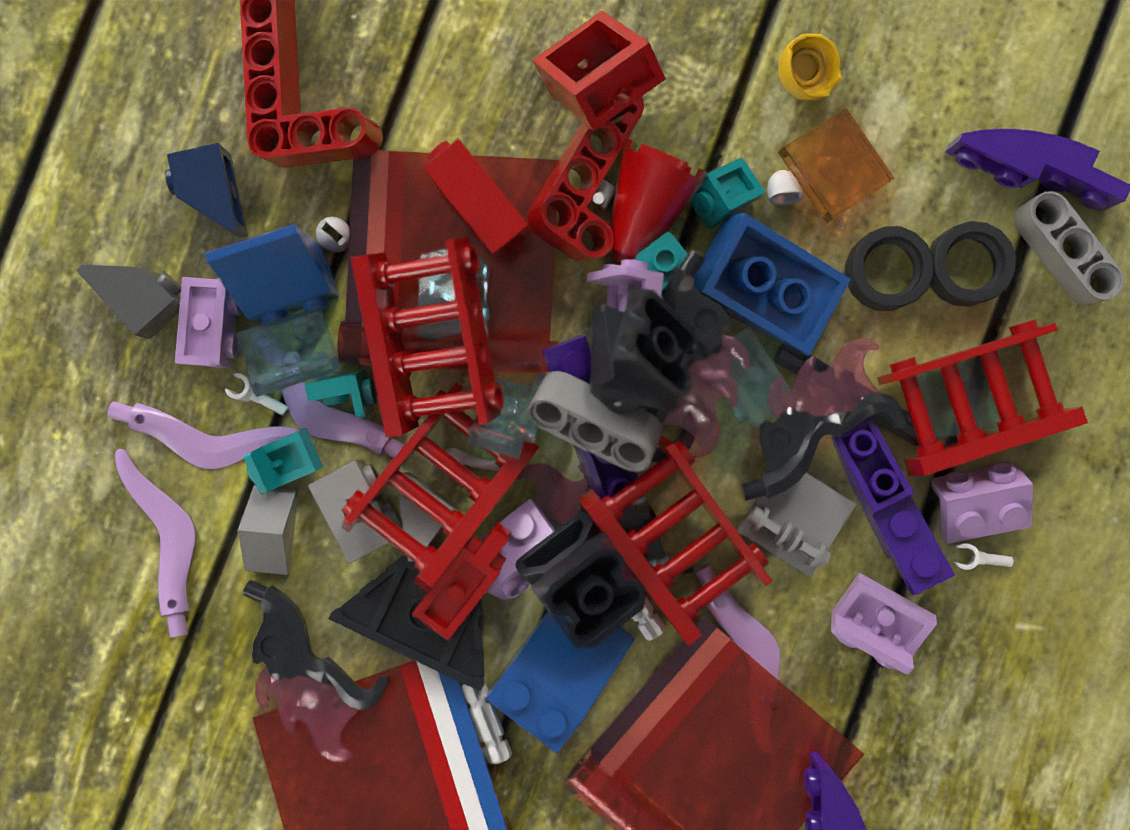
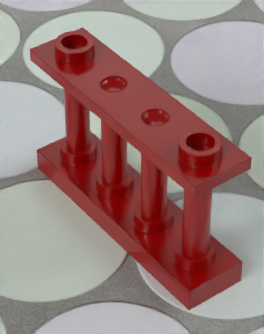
M469 237L445 240L447 255L393 265L387 261L386 252L351 257L386 437L404 435L418 428L420 416L476 409L479 425L488 424L502 416L501 410L504 406V395L501 385L495 382L476 273L479 272V257L475 247L470 245ZM451 273L456 301L402 310L396 306L393 293L395 283ZM455 319L460 320L464 346L409 354L404 350L401 334L403 328ZM468 364L472 391L417 398L413 395L410 381L412 372Z
M1036 319L1009 327L1011 336L918 365L915 357L889 365L891 373L877 377L879 386L899 381L920 445L916 447L918 455L903 459L908 476H926L1088 423L1083 406L1065 409L1063 402H1057L1037 337L1058 331L1056 323L1038 327ZM1017 343L1020 345L1040 408L1036 409L1038 417L1025 421L1023 415L1017 414L997 352L998 349ZM976 356L980 357L1000 421L996 422L998 429L985 434L983 428L977 427L957 362ZM938 368L940 369L960 431L956 435L958 442L947 446L943 445L942 440L937 441L916 376Z
M456 382L448 393L440 389L435 396L460 393L463 387ZM463 411L429 415L364 494L358 489L341 510L347 515L343 520L342 528L349 533L359 520L372 528L416 562L413 567L420 571L413 583L428 593L540 447L528 437H525L518 447L512 443H509L507 446ZM442 418L497 459L495 464L501 469L492 481L485 476L482 479L427 437ZM415 451L470 492L468 497L475 503L465 515L459 510L455 513L400 471ZM387 485L391 486L444 527L441 532L448 537L438 550L431 545L426 548L372 506Z
M661 436L658 445L666 457L612 498L607 495L601 500L591 489L578 500L600 530L606 532L636 578L686 644L690 646L703 636L693 623L699 618L697 613L750 572L765 586H768L773 580L764 569L769 564L766 557L754 543L747 546L690 467L696 462L690 451L680 440L674 444L664 436ZM678 471L691 491L638 532L633 529L627 534L618 523L624 517L622 512L674 472ZM702 505L716 525L661 566L658 563L651 567L643 556L650 551L647 546ZM727 539L740 558L687 599L682 596L679 600H676L668 590L675 584L673 579Z

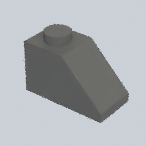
M83 264L76 270L135 336L151 339L179 314L180 296L178 294L181 292V286L165 271L158 274L145 267Z

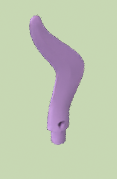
M259 333L254 336L255 344L263 351L273 368L288 410L300 429L306 428L309 435L317 438L356 443L368 448L379 456L386 453L394 458L403 448V443L393 437H386L384 427L366 418H356L354 414L324 406L319 400L308 401L304 386L306 381L290 356L270 337Z
M113 401L107 413L108 418L129 423V429L157 438L188 463L203 469H219L243 460L244 454L299 431V429L280 426L253 429L226 436H211L167 413L140 403H136L132 407Z
M119 449L115 453V462L119 476L128 492L159 531L158 597L161 616H167L170 638L186 635L188 631L184 611H189L186 582L195 546L194 524L181 506L157 488L136 468L127 451Z
M705 564L694 571L702 587L716 577L710 564ZM728 589L707 605V607L721 627L743 649L742 652L748 660L751 728L760 749L764 753H768L772 749L770 715L780 666L779 647L769 630L741 608Z

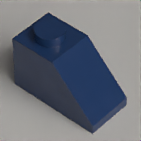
M219 143L167 154L170 169L165 170V179L171 194L239 238L248 236L231 154Z

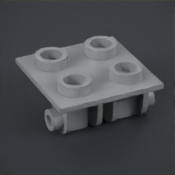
M805 473L796 484L786 491L769 499L766 496L757 498L737 531L811 577L818 566L823 568L829 561L831 553L828 552V549L856 504L808 473Z

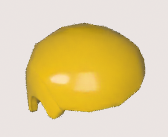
M802 34L790 41L779 56L778 78L783 89L795 99L815 101L830 96V92L842 80L840 71L841 57L835 43L822 34Z

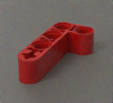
M619 87L616 90V95H620L622 93V87ZM640 97L619 112V117L611 121L608 120L594 131L582 122L530 207L528 223L531 230L570 259L577 262L600 258L612 249L614 234L611 227L586 207L642 116L644 110L643 97ZM592 134L597 136L602 143L601 153L592 147ZM570 169L575 171L581 179L579 190L574 188L569 181ZM548 205L553 206L559 213L560 221L558 226L552 225L548 221L546 216ZM584 230L588 231L593 237L594 245L591 251L583 245L582 234Z

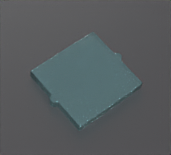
M976 359L957 363L977 427L983 428V430L998 428L996 422L1000 421L981 360ZM940 369L916 375L936 438L959 434L960 431Z

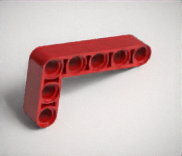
M240 0L247 142L252 153L278 167L285 168L366 158L374 155L382 144V131L376 122L354 108H339L301 114L295 0ZM272 11L270 17L265 21L267 14ZM274 53L272 61L267 64L270 55ZM277 94L275 103L269 108L271 99ZM361 125L360 135L351 141L353 130ZM317 131H320V137L317 143L311 146V139L313 135ZM279 136V143L277 147L272 151V144L274 140Z

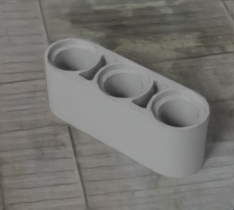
M1053 191L1044 192L1019 206L1014 216V224L1018 232L1075 303L1080 305L1096 304L1110 300L1122 291L1124 275L1120 267L1061 194ZM1036 207H1040L1045 211L1047 215L1046 224L1038 220ZM1064 240L1070 243L1073 248L1072 258H1069L1063 251ZM1091 274L1100 283L1098 293L1090 285Z
M553 371L544 377L528 407L529 418L537 427L629 471H642L650 465L663 432L661 422L651 413L640 408L624 414L613 413L591 394L590 384L561 371Z

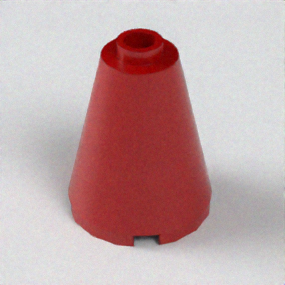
M627 139L623 147L610 227L614 234L612 246L614 251L611 258L620 262L622 260H636L638 253L667 233L707 176L706 171L698 168L696 175L693 176L690 174L692 168L687 166V162L642 143L637 152L635 151L637 144L633 140Z

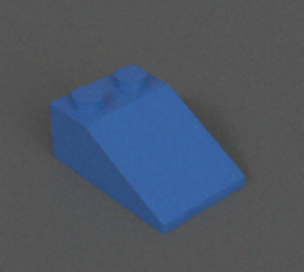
M746 213L727 215L724 218L704 255L706 260L694 276V285L698 291L722 306L730 317L810 356L851 281L846 275Z
M296 224L205 253L207 263L247 319L256 323H263L264 327L286 322L289 320V313L304 309L305 313L323 310L330 306L329 300L339 297L324 248Z
M547 611L490 686L486 700L555 753H558L592 707L631 647L635 637L620 627L593 649L575 648Z

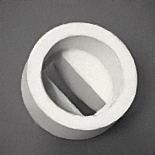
M776 171L768 180L767 192L769 203L773 205H788L803 198L802 183L799 176L793 171Z
M327 217L319 222L316 228V239L325 250L332 253L342 252L351 243V228L339 217ZM328 225L343 236L338 243L328 233L324 232Z

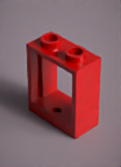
M600 11L532 60L549 93L593 131L666 80L650 42L604 11ZM616 51L618 52L615 56H613L612 58H610L608 61H606L605 63H603L601 66H599L598 68H596L594 71H592L591 73H589L587 76H585L584 78H582L580 81H578L577 83L575 82L578 78H580L581 76H583L585 73H587L588 71H590L592 68H594L595 66H597L599 63H601L602 61H604L606 58H608L609 56H611L613 53H615ZM585 59L584 65L579 67L578 63ZM619 87H622V93L620 95H616V90Z
M459 138L451 144L448 141L440 143L427 155L426 159L429 162L422 168L498 263L532 236L527 221Z

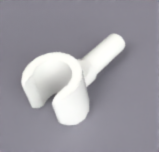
M603 179L591 201L598 204L605 211L615 196L616 188Z
M240 373L233 374L244 381L245 388L240 394L225 388L226 394L229 397L244 402L252 400L282 416L285 415L288 406L264 394L263 391L258 389V384L253 378Z
M453 447L445 450L463 465L466 464L474 468L497 472L501 469L495 464L496 460L475 457Z
M958 543L954 546L956 548H968L971 552L969 562L965 564L953 562L956 567L971 570L978 564L1013 566V557L981 552L975 546L967 543Z

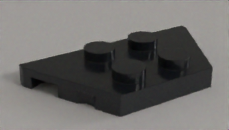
M401 556L386 568L384 573L375 580H371L359 590V593L340 608H336L331 612L328 618L475 690L482 691L485 685L483 596L449 640L445 639L412 615L416 606L426 595V592L413 583L420 571L413 567L416 562H408V557Z

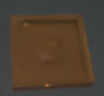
M847 108L785 145L778 152L826 224L895 179Z

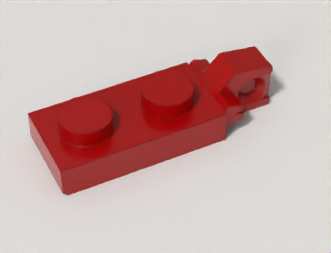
M497 521L483 541L473 535L434 586L416 606L412 615L449 640L499 576L502 566L507 559L499 552L510 539L509 536L512 532Z

